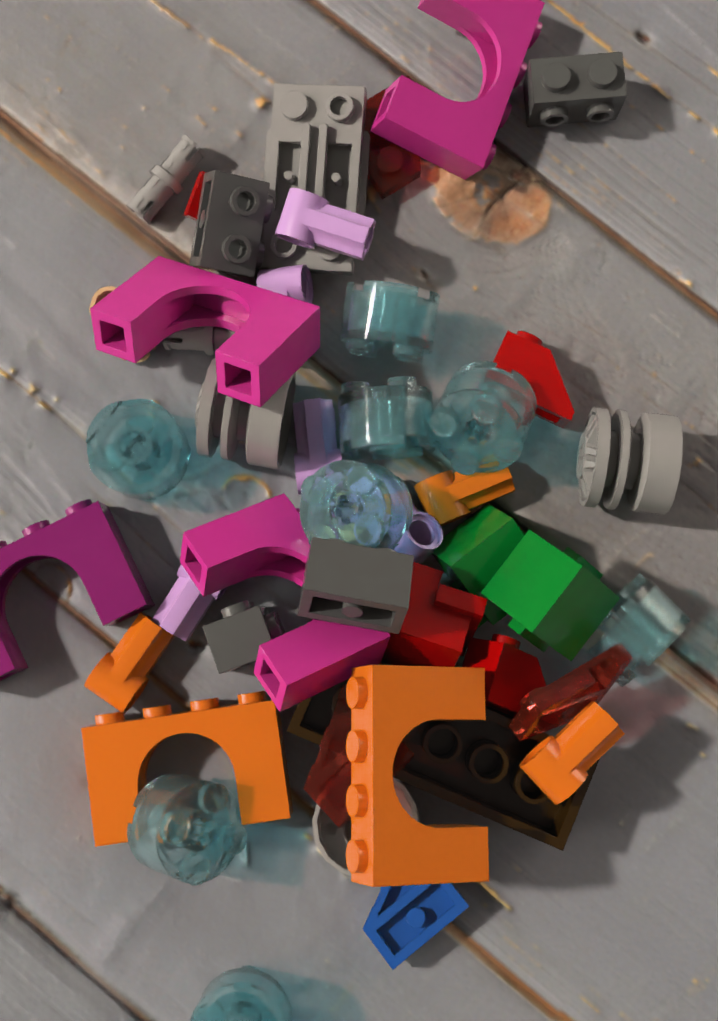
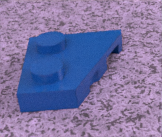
M453 883L385 886L380 888V893L368 915L363 930L392 970H394L470 905Z

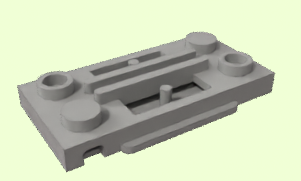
M274 83L271 128L267 131L263 178V181L270 183L268 195L273 197V208L269 221L263 223L265 254L261 265L262 269L306 264L310 273L354 275V258L319 246L310 249L292 244L277 237L275 231L290 188L309 191L330 202L329 205L365 216L371 137L365 131L367 90L365 86Z

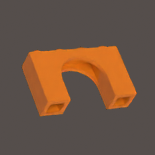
M366 665L351 668V677L346 687V700L351 708V731L346 739V753L348 760L351 762V785L346 793V808L351 817V840L346 848V863L351 873V882L371 887L489 881L488 827L469 824L424 825L412 818L402 807L393 783V763L397 749L404 737L413 728L427 721L486 720L485 668Z
M266 691L238 694L237 704L219 706L218 697L190 701L191 710L172 713L171 704L142 708L143 717L125 720L124 714L120 711L95 715L96 724L81 728L95 847L144 840L153 832L147 789L148 764L156 748L165 739L181 733L199 734L213 740L222 747L230 758L235 772L242 825L291 818L293 804L281 716L273 701L267 699Z

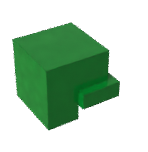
M486 503L446 534L441 545L432 555L448 577L454 581L449 587L488 599L481 594L482 590L526 533L518 527L512 517ZM488 599L478 628L486 621L492 625L496 624L507 613Z
M530 529L481 592V594L512 617L508 626L543 652L551 646L571 662L620 599L618 595L600 581L603 574L581 555L568 546L562 552Z

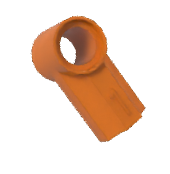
M500 454L474 463L454 473L453 470L441 472L414 485L424 512L434 517L440 526L469 515L470 510L515 491L510 470Z
M143 612L139 613L113 652H108L98 662L84 685L123 714L140 697L148 684L149 678L147 676L175 637L151 620L150 616Z
M591 701L557 735L548 736L535 746L521 761L519 767L554 805H558L569 798L583 784L588 776L586 771L625 733L605 710L596 702Z

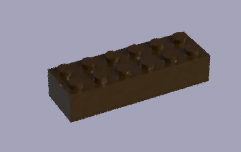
M349 679L298 703L287 732L347 757L346 739L351 731V708L346 700V687ZM485 707L486 720L427 721L413 728L404 737L394 758L393 778L561 851L564 850L599 762L597 760L586 771L588 773L586 780L569 798L558 805H554L519 767L525 756L541 741L551 736L550 734Z

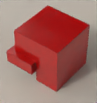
M413 562L409 609L399 634L389 633L391 637L382 662L405 666L455 667L459 656H464L470 639L473 638L484 615L488 599L440 584L443 571Z

